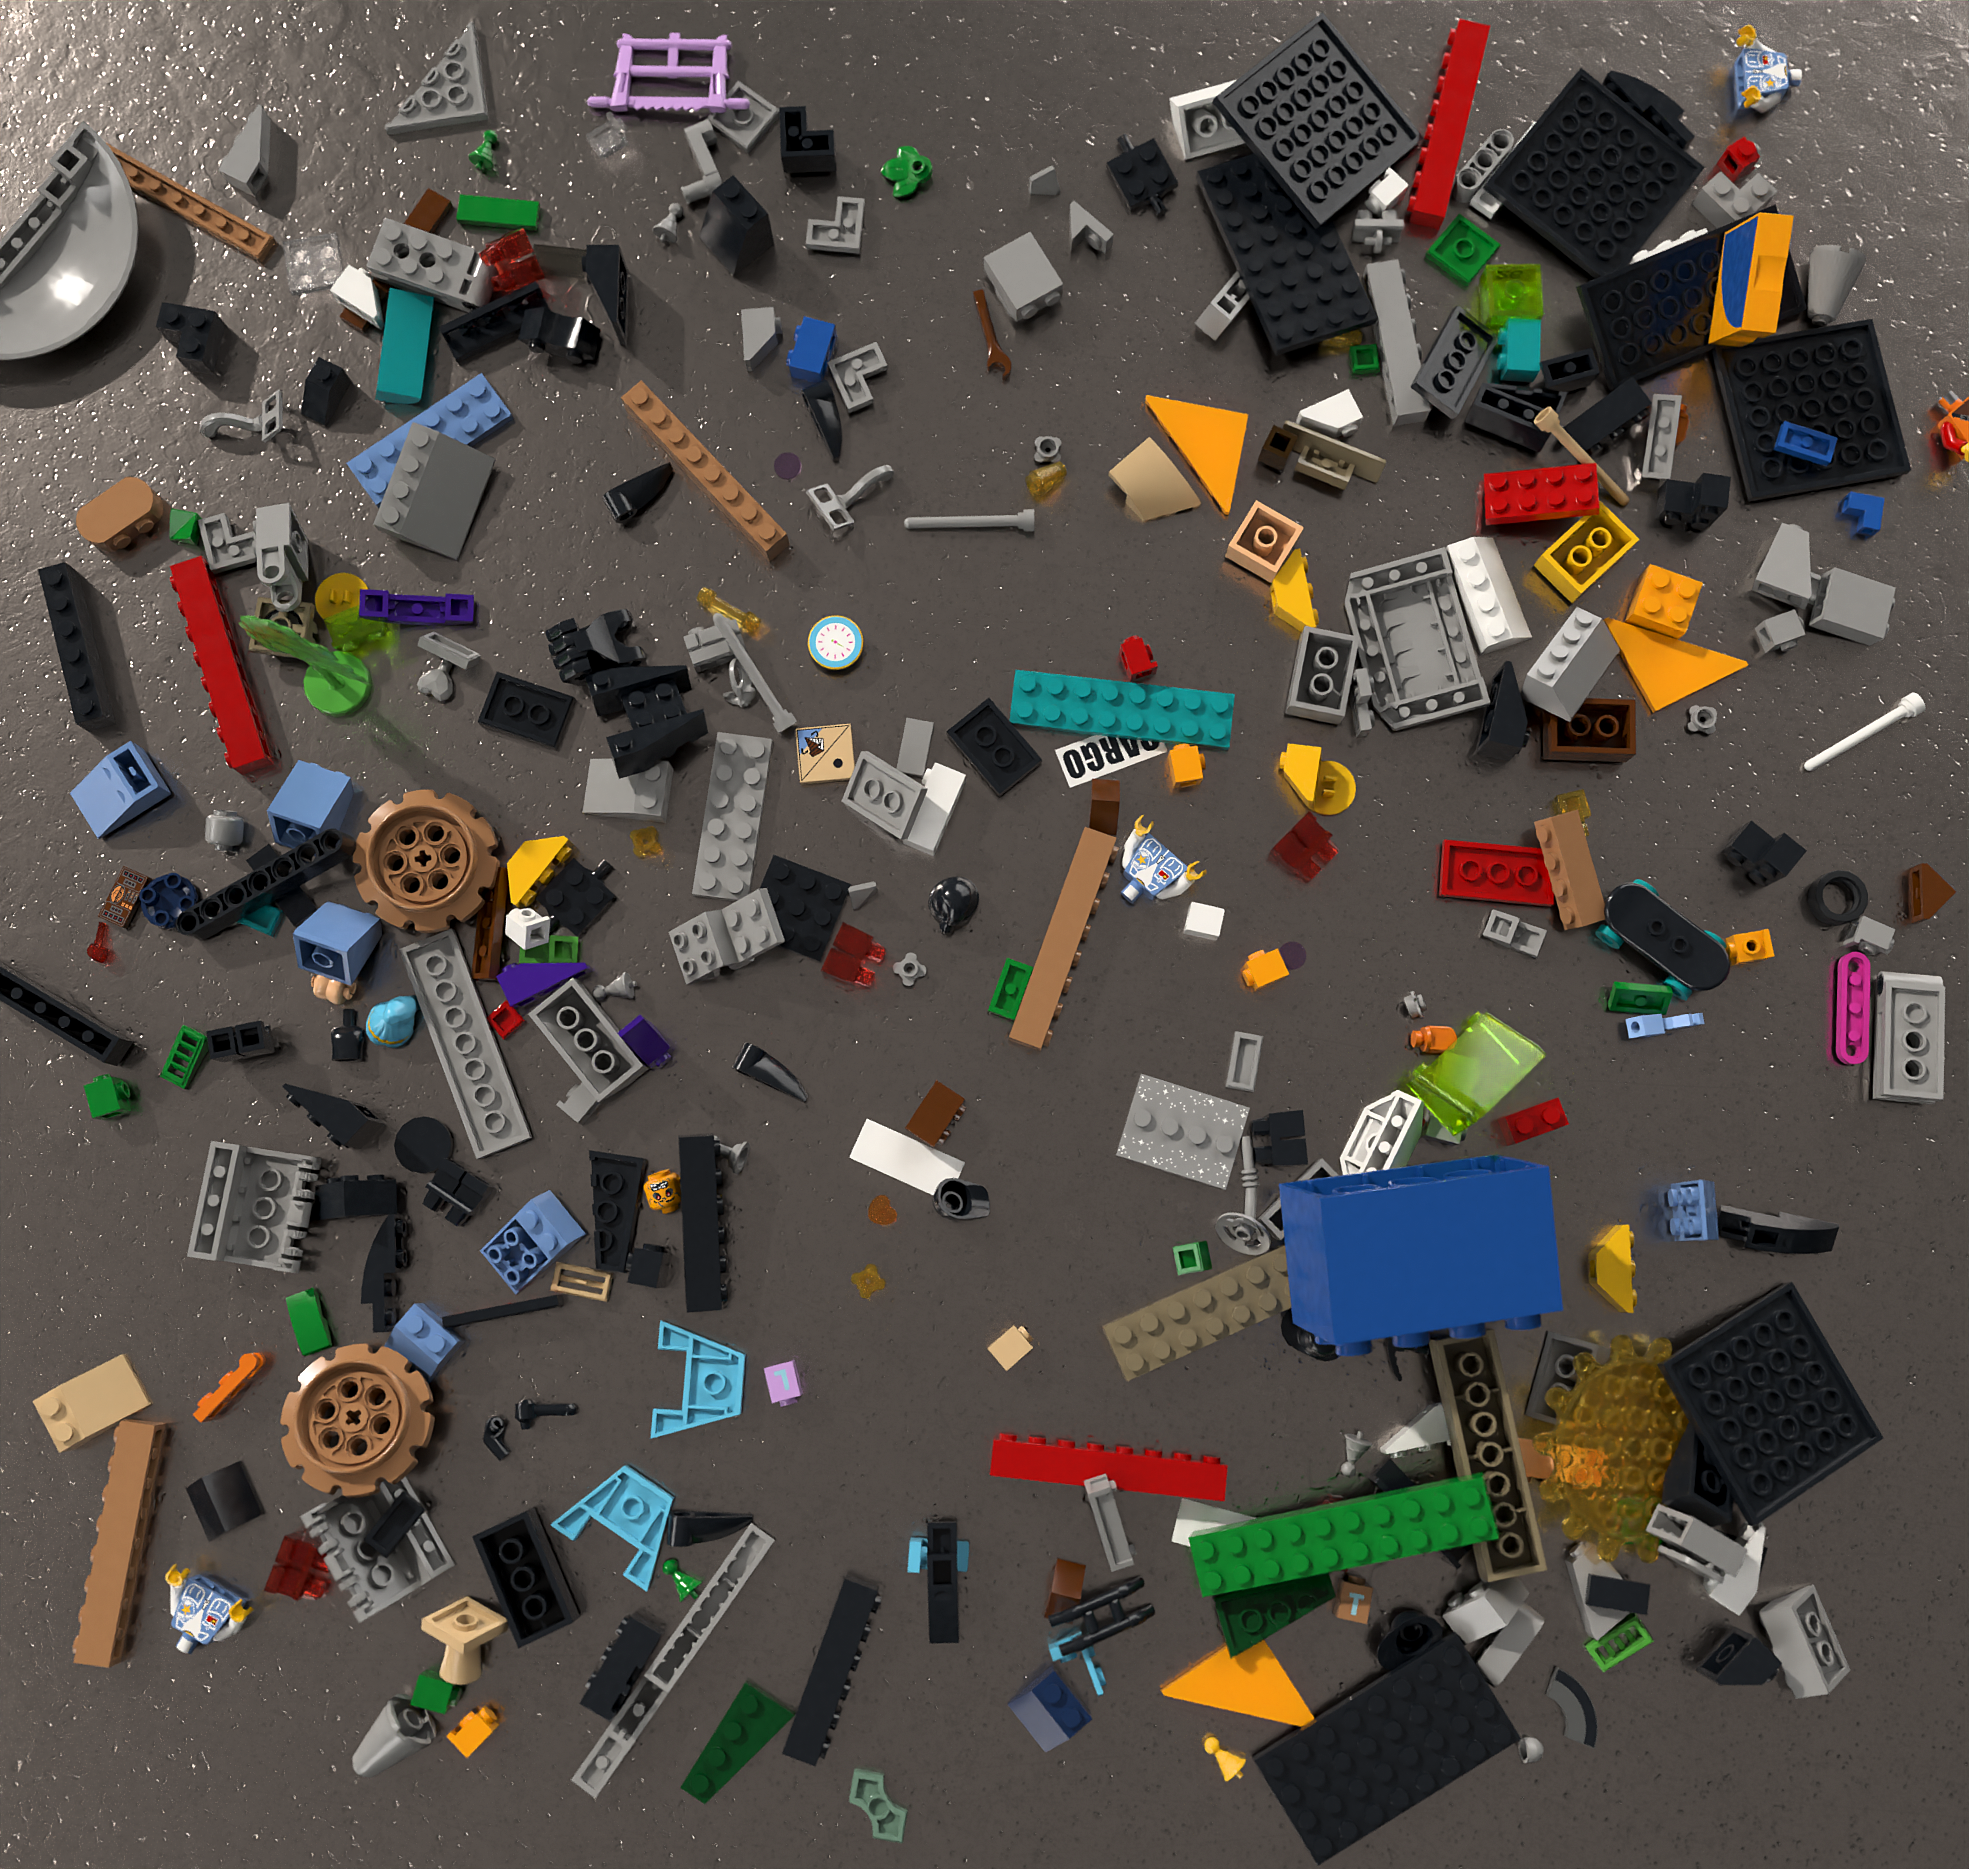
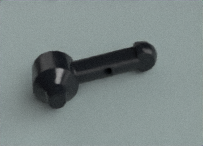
M529 1399L515 1403V1419L520 1422L521 1429L523 1430L530 1429L531 1422L537 1416H572L577 1412L575 1404H537Z

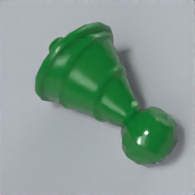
M486 130L483 134L484 143L468 155L470 162L478 170H481V168L492 170L494 168L491 144H495L498 141V137L495 131Z
M671 1559L665 1561L662 1570L664 1574L672 1575L678 1591L679 1601H684L689 1595L694 1600L698 1598L699 1595L695 1590L702 1584V1581L678 1571L677 1561Z

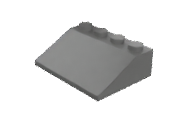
M412 422L373 525L380 532L458 560L496 459L443 433Z

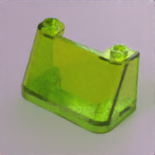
M1479 1011L1473 1014L1466 1021L1469 1025L1465 1029L1466 1031L1429 1065L1423 1062L1411 1072L1414 1078L1406 1084L1453 1136L1481 1119L1547 1055L1539 1045L1487 1011L1483 1014Z

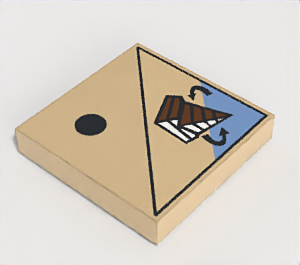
M851 724L795 729L801 785L850 780L855 768Z

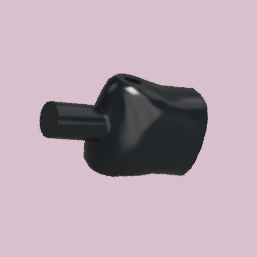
M343 1009V1026L335 1027L331 1031L332 1061H362L365 1030L360 1026H354L355 1009Z

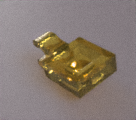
M1584 789L1556 795L1554 800L1558 813L1563 814L1578 810L1585 837L1589 836L1588 827L1584 819L1589 818L1591 812Z

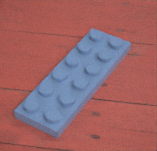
M481 373L346 464L376 506L380 508L412 422L436 430L472 447L514 418Z

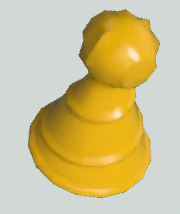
M1210 1737L1204 1743L1205 1750L1209 1754H1215L1222 1770L1224 1781H1229L1235 1775L1240 1779L1244 1775L1240 1770L1244 1766L1246 1759L1220 1749V1742L1215 1737Z

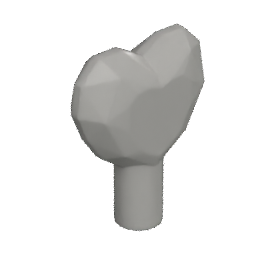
M443 659L438 669L430 670L422 675L417 683L419 691L424 694H433L440 701L448 699L453 689L452 679L448 674L453 663Z

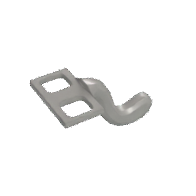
M280 389L263 401L262 414L254 419L232 413H213L206 416L200 422V433L205 437L212 438L217 434L219 427L234 426L248 431H262V441L266 443L282 430V391ZM276 399V406L268 412L269 404ZM276 420L275 429L268 434L270 424Z
M890 465L877 467L863 476L844 495H835L828 484L808 489L806 493L831 529L835 531L854 523V520L847 512V508L873 484L891 479L894 475V470ZM824 490L831 498V501L820 502L814 492ZM838 511L845 518L846 522L836 524L829 514Z

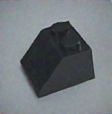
M1734 1627L1695 1670L1718 1685H1763L1772 1681L1777 1676L1778 1668L1782 1662L1756 1636Z

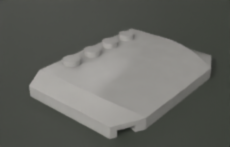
M1445 547L1350 574L1344 603L1352 635L1360 637L1357 652L1362 669L1367 668L1368 675L1374 679L1375 691L1370 697L1373 709L1394 731L1490 705L1488 692L1479 671L1452 578L1453 572Z

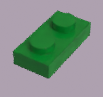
M1010 958L1006 959L988 1012L1015 1021L1033 971L1032 966Z
M1614 981L1608 1000V1007L1610 1011L1666 1015L1673 991L1671 986Z

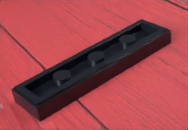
M563 1294L442 1317L443 1327L453 1328L561 1307L564 1305Z

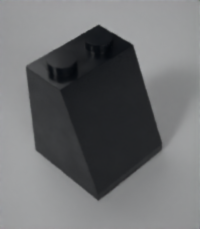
M734 175L712 191L699 238L734 277L775 245L769 215Z

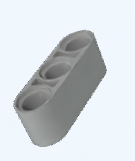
M1498 129L1494 131L1459 172L1452 188L1453 197L1457 201L1462 203L1470 202L1509 154L1514 144V138L1508 130ZM1495 145H1499V146H1501L1503 149H1499V148H1497ZM1479 164H1483V165H1485L1487 168H1483V167H1481ZM1462 183H1467L1471 187H1466Z
M1525 1602L1522 1603L1509 1624L1489 1634L1472 1657L1484 1679L1492 1687L1498 1686L1504 1680L1544 1624V1617Z

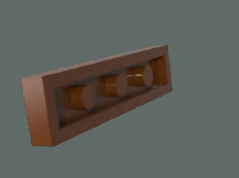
M498 867L494 889H486L482 892L485 904L478 911L471 972L473 980H497L496 976L500 969L501 944L503 942L507 889L509 886L508 869L504 867Z

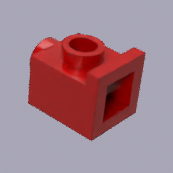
M1744 136L1726 148L1717 165L1732 183H1735L1755 169L1754 165L1759 160L1760 155L1757 153L1755 144ZM1732 159L1738 165L1736 170L1729 162Z
M1138 635L1125 639L1124 643L1120 646L1119 653L1129 681L1132 682L1156 674L1158 664L1157 661L1151 663L1153 654L1149 644L1144 645L1142 637L1140 638Z

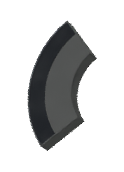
M1555 1666L1546 1696L1552 1698L1560 1706L1564 1714V1736L1595 1749L1598 1723L1592 1700L1584 1687L1574 1677Z

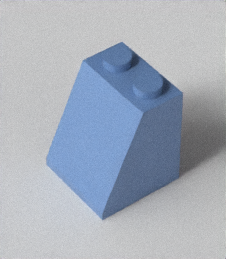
M298 760L267 809L275 843L293 849L327 829L340 830L354 794L351 777L342 772L324 769L315 763Z
M327 901L293 933L298 968L351 986L382 936L380 918L370 913L353 910L344 904Z

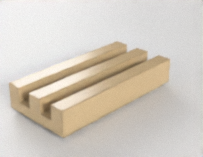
M557 1262L550 1291L608 1302L614 1273ZM561 1270L605 1277L606 1279L605 1283L561 1275ZM559 1280L601 1288L603 1292L602 1294L558 1286Z

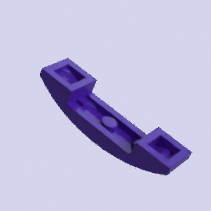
M360 589V618L407 625L441 626L473 623L474 595L446 594V597L389 594L388 590Z

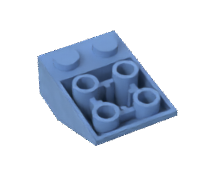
M129 741L107 755L70 794L96 837L101 839L171 795V792L144 749Z
M1695 1180L1671 1184V1189L1668 1191V1202L1673 1208L1670 1230L1672 1235H1675V1241L1719 1240L1714 1182Z
M549 1190L531 1199L480 1251L516 1295L567 1253L586 1233Z

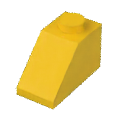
M1288 743L1287 752L1281 753L1280 768L1284 769L1285 779L1306 806L1314 809L1322 760V748Z

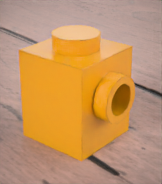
M1190 744L1174 746V750H1170L1168 754L1173 789L1200 785L1203 780L1202 770H1206L1204 754H1199L1198 746L1190 747Z
M1278 948L1266 954L1264 950H1260L1249 955V961L1244 964L1245 970L1242 971L1246 984L1253 986L1255 991L1285 979L1289 975Z

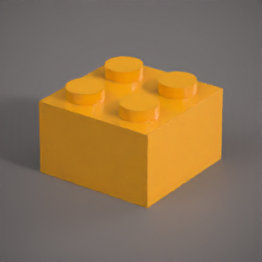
M1650 564L1640 574L1624 623L1679 640L1687 631L1703 583Z

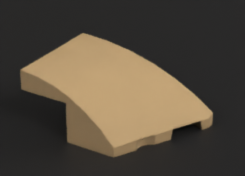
M1150 437L1109 471V477L1126 493V504L1143 522L1157 519V517L1162 515L1176 514L1177 511L1193 507L1195 509L1201 505V501L1189 483Z

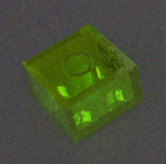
M1541 264L1486 265L1479 279L1482 324L1490 330H1499L1504 327L1508 318L1542 319L1544 310Z

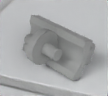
M1359 210L1352 229L1351 242H1364V245H1373L1374 253H1381L1382 245H1391L1392 242L1400 241L1401 231L1404 228V219L1398 218L1396 210L1382 212L1381 219H1372V212L1369 210Z

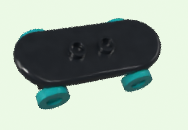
M1635 879L1633 883L1619 885L1609 893L1604 906V916L1608 926L1600 925L1595 932L1596 936L1606 945L1615 949H1619L1625 941L1667 973L1669 976L1664 981L1663 986H1671L1673 996L1686 1001L1692 994V990H1711L1720 986L1726 980L1731 964L1729 955L1725 950L1727 948L1726 943L1716 934L1699 928L1659 898V893L1650 884L1643 880Z

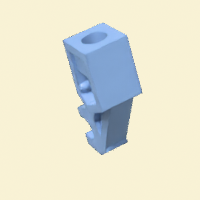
M1703 1013L1685 1014L1662 1018L1661 1014H1653L1626 1019L1629 1039L1663 1035L1665 1030L1704 1024Z

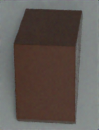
M1092 779L1090 829L1116 836L1120 805L1119 780Z
M1921 863L1910 868L1912 923H1920L1930 919L1956 893L1927 863Z
M1057 1558L1044 1618L1048 1619V1616L1079 1604L1086 1565Z

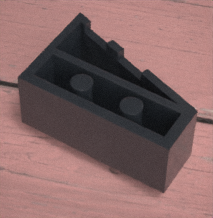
M636 1612L630 1619L624 1617L616 1631L619 1635L614 1645L609 1644L600 1659L603 1661V1664L598 1672L594 1670L585 1685L588 1689L579 1704L611 1722L624 1705L666 1630Z

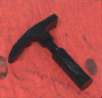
M1387 1337L1386 1349L1392 1372L1398 1381H1402V1375L1399 1373V1366L1396 1365V1351L1404 1352V1350H1411L1418 1354L1431 1355L1429 1344L1419 1347H1397L1393 1345L1392 1337Z

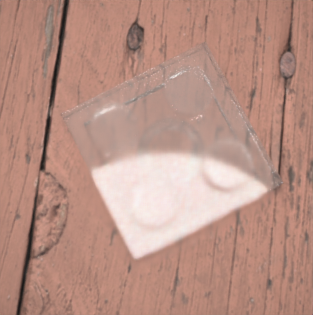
M336 233L283 241L289 291L293 296L330 290L344 272L339 237Z

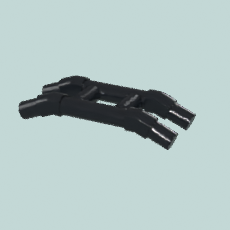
M1138 1576L1112 1590L1048 1616L1052 1628L1083 1617L1088 1630V1634L1059 1645L1062 1657L1092 1647L1094 1644L1127 1629L1134 1628L1154 1616L1155 1609L1152 1605H1147L1125 1616L1119 1600L1143 1588L1145 1585L1143 1578ZM1109 1605L1115 1622L1099 1628L1093 1611Z

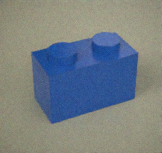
M804 316L801 326L797 325L794 333V341H796L794 350L790 349L787 355L786 365L789 366L791 377L813 383L824 380L828 367L827 362L830 361L837 338L835 324Z

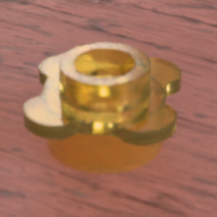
M648 826L639 830L635 829L630 833V838L635 846L633 852L636 856H643L647 852L657 853L660 850L661 845L657 842V829L655 827ZM644 839L648 840L646 844L643 843Z
M868 1264L865 1270L860 1273H854L851 1277L852 1283L856 1284L860 1290L859 1295L865 1299L869 1298L872 1292L877 1289L882 1290L885 1287V1280L879 1277L876 1272L877 1267L873 1264ZM867 1278L871 1280L870 1284H866L865 1280Z

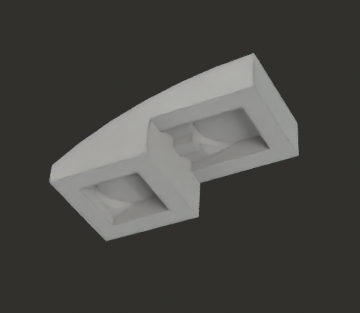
M1493 909L1483 936L1512 950L1537 959L1547 930L1521 922L1518 917Z

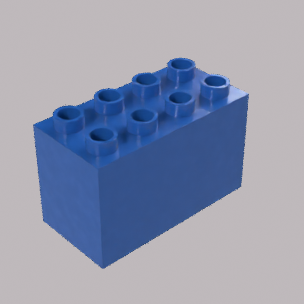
M1494 1154L1279 1184L1293 1324L1314 1334L1315 1343L1335 1345L1337 1355L1360 1356L1369 1354L1373 1351L1372 1340L1392 1337L1393 1345L1397 1347H1419L1430 1343L1429 1331L1449 1328V1336L1452 1338H1477L1486 1335L1485 1322L1504 1320L1505 1328L1511 1330L1535 1329L1542 1326L1541 1314L1563 1311L1549 1166Z

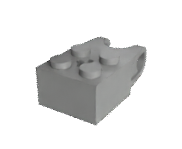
M290 503L256 508V520L253 521L256 541H253L252 546L257 558L258 577L264 586L270 588L271 600L275 609L281 612L294 610L301 603L302 582L308 581V539ZM284 596H293V599L289 603H280V600Z

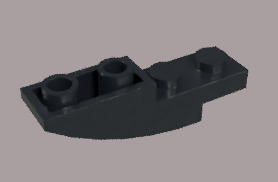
M1612 70L1607 73L1602 85L1684 151L1688 149L1695 135L1680 121L1685 111L1674 100L1659 89L1636 77Z
M1720 1205L1717 1215L1719 1236L1744 1241L1745 1248L1776 1253L1813 1254L1830 1252L1833 1249L1839 1230V1224L1784 1212H1779L1778 1217Z
M389 1214L381 1225L370 1248L364 1269L361 1304L373 1303V1333L392 1332V1326L396 1324V1310L392 1308V1296H395L396 1282L395 1279H392V1273H403V1266L407 1264V1252L403 1249L402 1238L406 1236V1222L402 1220V1215Z
M957 1521L927 1522L929 1643H959Z

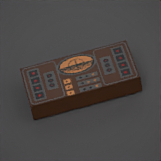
M123 866L98 917L127 929L141 902L139 893L143 888L147 887L152 878Z

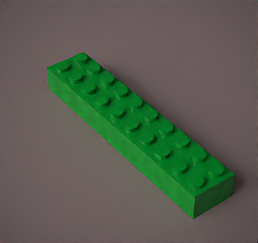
M1480 1472L1194 1531L1188 1539L1202 1597L1499 1539V1530L1484 1473Z

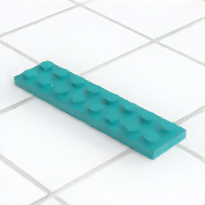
M1015 670L1009 721L1013 726L1178 745L1190 744V746L1229 750L1235 694Z

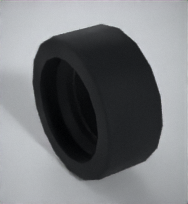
M1836 870L1820 876L1812 883L1808 891V904L1811 912L1818 920L1827 925L1838 926L1854 921L1864 913L1868 905V892L1865 884L1857 875L1849 871ZM1840 882L1850 890L1853 904L1848 912L1835 914L1825 905L1823 890L1829 883Z

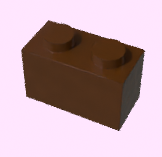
M936 1080L905 1129L933 1148L937 1144L943 1146L951 1133L947 1128L953 1120L958 1122L967 1109L963 1106L965 1098Z

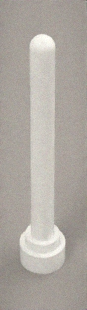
M1912 692L1901 699L1898 708L1808 760L1804 764V768L1807 771H1813L1904 716L1908 718L1919 715L1926 709L1924 701L1918 694Z

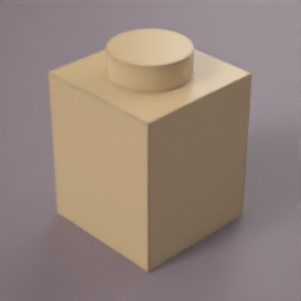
M1013 1325L987 1349L1007 1371L1033 1348L1029 1343L1033 1338L1023 1326L1017 1329Z

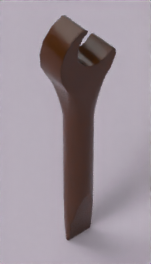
M983 289L973 291L988 346L987 370L990 371L993 367L997 366L1001 367L1005 371L1002 380H1006L1011 374L1010 358L1002 351L997 341Z

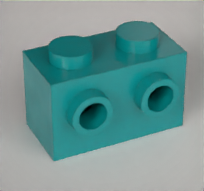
M1508 318L1503 328L1499 329L1498 345H1502V353L1498 356L1497 370H1501V380L1534 382L1540 372L1541 320Z

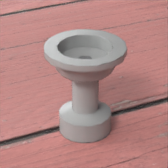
M714 1135V1140H719V1137ZM745 1141L742 1144H736L733 1148L720 1144L721 1157L728 1159V1165L732 1168L734 1174H739L747 1161L750 1143Z

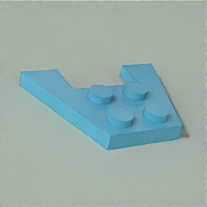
M660 1320L658 1350L687 1351L682 1410L654 1408L651 1439L741 1414L746 1354Z
M625 1465L554 1521L551 1526L571 1540L576 1541L591 1517L605 1525L639 1549L623 1575L645 1591H648L674 1497L628 1465Z

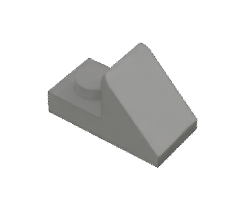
M1073 201L1070 204L1069 213L1071 251L1086 237L1090 246L1094 249L1099 248L1106 254L1112 247L1114 234L1078 203Z

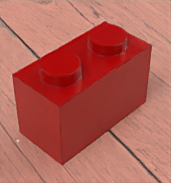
M1559 1098L1548 1100L1497 1119L1507 1146L1569 1125Z

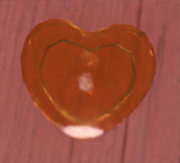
M879 1195L872 1200L868 1210V1217L876 1224L889 1225L896 1220L897 1213L890 1207L889 1198L885 1195Z

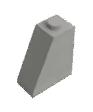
M1781 524L1755 579L1752 591L1805 610L1812 594L1809 532L1804 531L1795 524Z
M1586 1541L1572 1547L1569 1551L1570 1556L1565 1559L1584 1630L1590 1637L1598 1640L1630 1612L1585 1604L1588 1573L1623 1579L1597 1546Z

